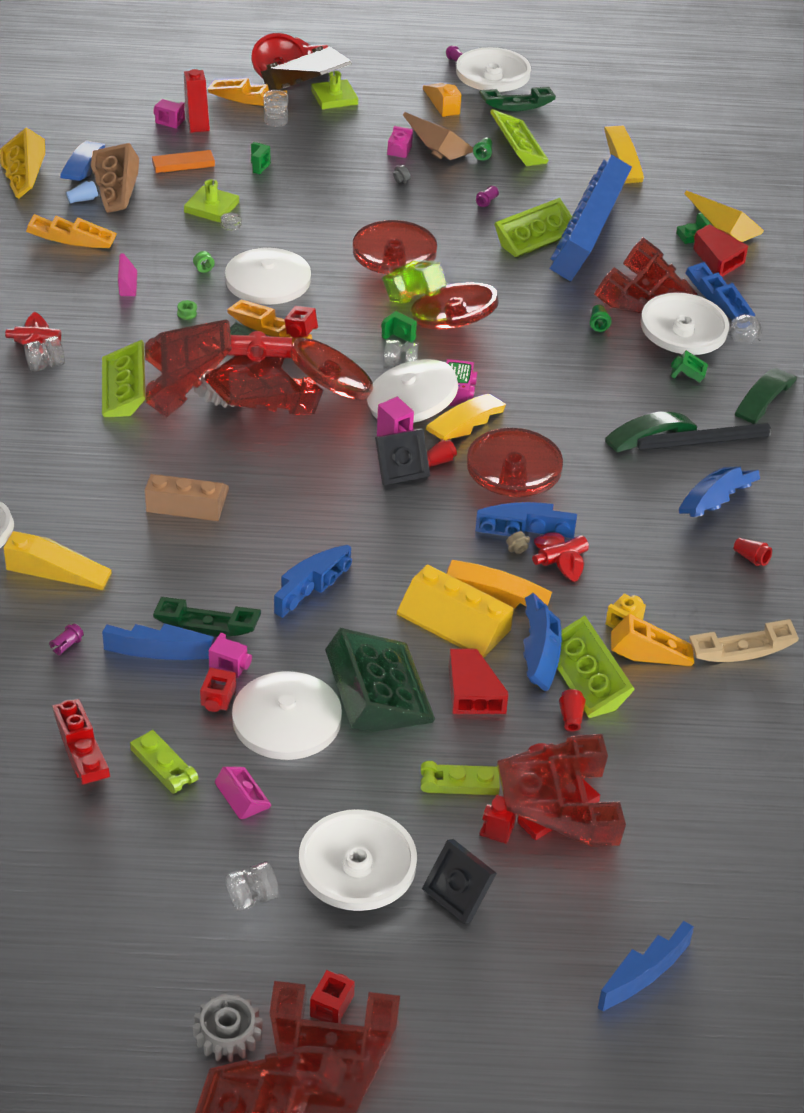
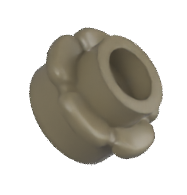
M522 531L512 534L506 540L508 551H515L516 554L526 551L529 547L527 543L530 542V538L526 537Z

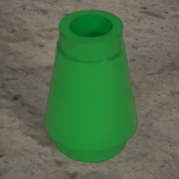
M483 138L474 145L473 154L478 160L484 161L491 157V139Z
M595 305L592 308L590 326L597 332H604L611 325V317L602 305Z

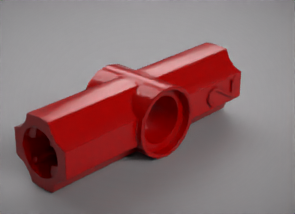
M254 331L248 336L222 335V355L247 356L250 360L256 362L262 361L266 357L291 358L292 337H269L260 331Z

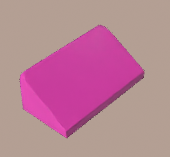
M121 253L119 255L118 270L119 295L136 296L137 270L126 255Z
M222 767L215 779V784L239 819L248 818L271 807V803L245 767Z

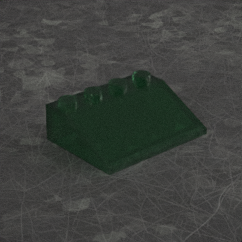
M344 628L338 630L325 651L352 728L376 732L434 722V714L407 643Z

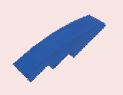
M85 141L67 161L60 174V178L81 181L92 174V151L105 148V144Z
M705 262L687 268L685 273L707 300L716 304L728 318L736 323H740L755 317V313L733 283L727 284L719 272L713 274Z
M165 623L161 630L135 624L130 631L107 624L102 631L104 650L151 659H209V649L214 643L213 636Z
M683 921L670 940L657 935L643 955L632 949L602 988L598 1009L605 1011L629 999L653 983L675 963L690 945L694 926Z

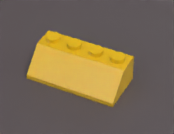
M427 564L413 577L397 610V615L462 649H477L482 657L485 658L511 631L514 608Z

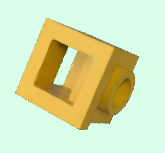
M624 593L614 604L608 606L605 625L614 629L621 622L618 618H625L628 614L643 620L646 604L643 603L640 597L636 595L630 597Z

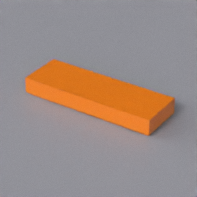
M211 150L152 156V163L156 173L215 166Z

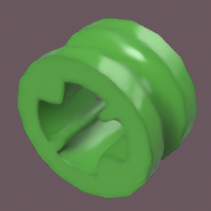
M200 251L193 258L195 267L201 273L211 271L215 265L214 259L207 251Z
M183 300L178 303L177 316L179 318L190 320L196 317L197 304L195 302Z

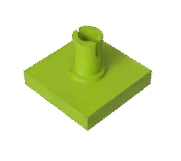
M333 71L329 73V82L311 84V91L321 109L358 105V96L347 79L341 80V73L339 71H334V76Z
M213 179L205 181V186L203 185L184 205V213L221 223L238 205L239 195L218 190V182L215 180L213 185Z

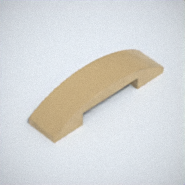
M791 619L765 623L764 631L717 638L715 632L689 636L696 658L713 662H734L763 657L791 646L799 638Z

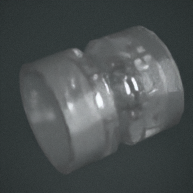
M270 90L264 93V122L275 127L287 124L288 94L282 90Z
M57 336L46 338L42 343L34 341L24 345L27 363L32 372L45 370L47 365L53 368L65 364L64 351Z
M387 339L384 369H391L400 364L418 360L419 343L406 341L403 345L398 340ZM402 351L406 352L405 360H401Z
M267 861L250 866L248 872L240 869L225 876L228 894L237 911L253 907L257 900L260 903H265L279 896L276 877Z

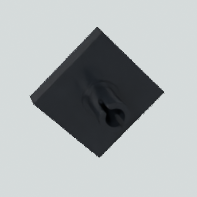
M419 428L375 437L383 485L430 476L423 429Z
M449 839L440 852L422 890L466 924L472 921L497 873L456 840Z

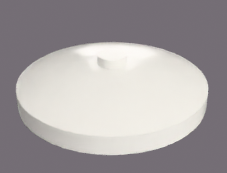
M502 48L470 50L462 54L456 64L458 78L466 85L479 90L497 89L499 92L515 90L524 86L529 81L531 66L526 58L516 52Z
M257 248L242 252L229 261L225 269V282L227 288L235 296L245 301L265 305L281 304L292 301L307 291L311 282V270L308 263L293 252L278 248Z
M667 293L652 298L645 304L640 320L644 334L653 343L668 351L683 354L686 350L693 355L712 352L723 345L729 331L728 318L716 304L700 296L687 293Z
M431 359L414 360L395 366L379 376L369 388L367 403L372 415L377 419L378 404L398 396L414 411L413 423L430 418L446 408L457 394L458 381L452 367L442 361Z
M275 672L252 680L238 693L232 708L233 727L240 741L250 750L273 759L293 760L314 755L332 743L341 727L342 709L336 693L322 680L300 672Z
M345 810L322 818L307 831L299 849V871L307 888L323 902L345 910H372L392 903L407 891L416 873L417 851L410 834L397 821L374 811Z

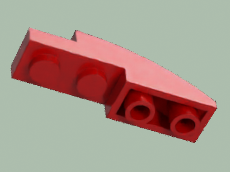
M66 700L60 704L52 705L66 752L77 778H80L82 785L110 777L109 767L95 740L93 727L80 700Z

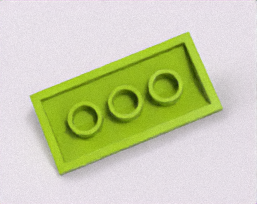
M493 109L490 111L515 153L526 166L548 163L547 156L523 120Z
M557 198L499 220L494 225L501 247L514 257H519L559 241L572 215L561 198Z
M139 340L102 357V415L104 417L131 416L144 402L145 360L143 340Z
M584 615L561 630V652L557 669L570 689L579 690L583 693V697L586 699L584 711L589 718L616 711L635 689Z

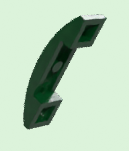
M532 87L531 94L502 96L497 89L479 91L485 103L505 111L535 109L552 102L556 98L550 87Z
M779 368L769 370L748 391L738 406L735 416L756 424L766 413L768 404L782 390L787 391L797 380V376Z
M655 412L624 423L605 437V442L616 452L637 447V440L639 438L667 430H672L674 433L697 430V425L680 413Z
M161 596L153 613V618L165 624L213 637H218L220 633L226 634V637H232L253 632L261 615V609L235 606L233 613L189 608L185 599Z

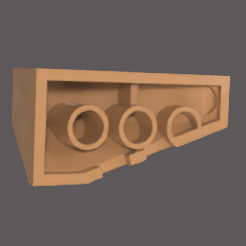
M407 112L403 113L404 118L424 144L432 150L431 154L438 159L444 157L452 160L473 152V147L451 130Z
M130 143L92 151L91 168L95 174V180L99 187L106 212L126 209L138 176V155Z

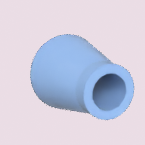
M86 180L66 192V195L71 204L94 200L95 197H98V192L94 182Z

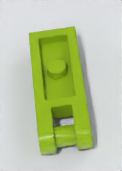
M154 730L130 742V750L171 793L175 794L186 783L192 784L198 780L195 769L192 766H188Z
M425 761L421 764V775L423 776L421 779V790L425 793L499 795V767L437 765L433 761Z

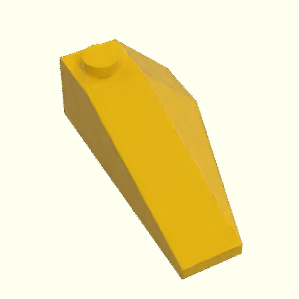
M27 127L0 149V164L6 170L5 175L10 179V186L15 197L18 199L33 188L45 156V139Z
M687 190L684 193L715 228L741 242L758 236L764 231L742 211Z
M13 531L3 547L6 570L99 590L104 589L112 574L111 569L46 537Z

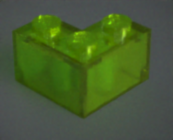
M415 259L382 277L390 301L399 302L400 304L410 302L412 300L411 297L415 295L428 294V296H435L441 292V289L448 286L441 264L438 261Z

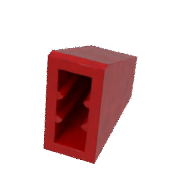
M198 69L184 71L185 114L190 133L210 131L204 71Z
M710 224L696 232L693 249L713 274L719 272L723 277L745 263L748 245Z
M450 649L449 678L452 714H506L508 691L477 649Z

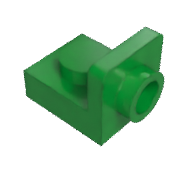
M257 142L251 144L253 173L260 175L271 164L269 145Z
M697 213L696 223L677 226L676 234L684 244L694 243L696 232L709 225L710 222L702 213Z
M395 311L382 321L383 339L386 340L391 335H395L409 343L416 339V320Z
M686 350L681 356H676L671 363L672 372L670 376L675 378L682 371L689 378L695 379L700 383L705 378L708 364Z

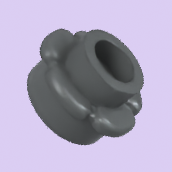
M404 165L395 167L393 176L396 182L407 184V181L411 179L408 169Z

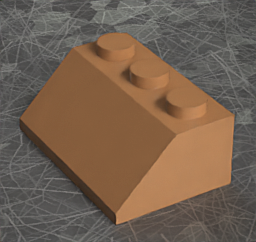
M150 474L145 488L146 512L219 521L229 486L212 481Z

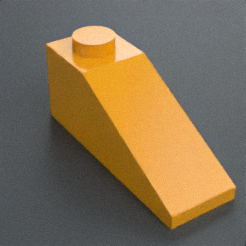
M445 83L423 85V90L442 117L460 114L461 93L455 85Z
M628 614L611 631V651L632 661L692 666L694 664V652L691 643L634 615Z

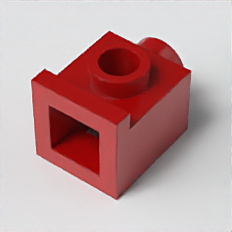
M295 306L284 318L286 334L293 338L307 337L313 329L318 328L316 308Z
M210 667L200 690L201 705L211 712H217L220 709L227 711L231 699L236 693V673ZM216 681L226 682V684H217Z
M496 794L492 800V805H486L482 819L484 823L479 836L507 844L516 822L518 801Z
M326 970L310 998V1017L338 1028L341 1018L354 997L355 981L343 974H336Z

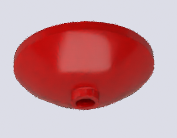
M272 33L256 42L252 50L251 61L257 74L263 78L261 71L267 69L266 65L274 62L281 65L306 56L307 53L304 46L296 38L283 33Z

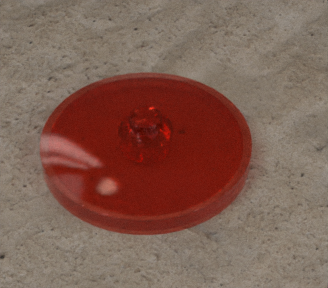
M384 220L368 224L355 234L353 238V255L362 266L374 272L386 275H408L422 271L434 262L437 256V241L430 231L415 223L401 220Z
M473 282L458 283L435 289L421 296L412 305L411 313L418 326L428 329H450L465 326L487 317L497 308L499 300L497 291L490 285Z
M298 338L293 342L289 352L292 360L316 383L338 395L354 400H365L373 390L372 380L349 357L313 339Z
M500 428L488 431L472 442L467 453V469L473 480L486 490L503 496L529 497L541 494L551 489L559 481L562 474L563 457L556 444L544 435L527 429Z

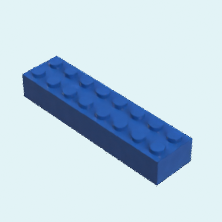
M612 154L607 161H602L597 173L589 181V185L584 191L572 218L567 224V228L561 236L562 238L550 258L553 261L549 268L550 270L570 282L591 253L632 167Z

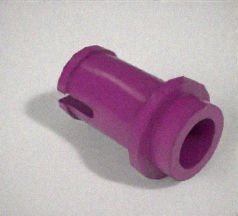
M451 45L446 49L447 58L453 59L455 62L463 54L455 45Z
M491 185L485 191L479 192L476 196V203L481 207H487L499 195L497 187Z
M75 623L72 625L68 624L64 632L49 642L50 648H53L55 645L58 646L53 652L61 655L71 645L82 640L84 636L83 630Z

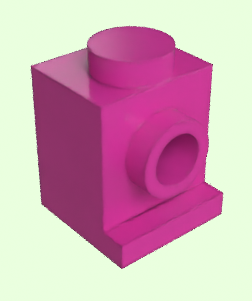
M161 99L154 106L155 123L177 128L185 120V103Z
M394 126L388 140L387 155L406 158L412 148L413 129Z
M220 633L209 649V668L235 672L236 678H239L244 669L247 670L252 661V655L247 653L246 645L226 639V634Z

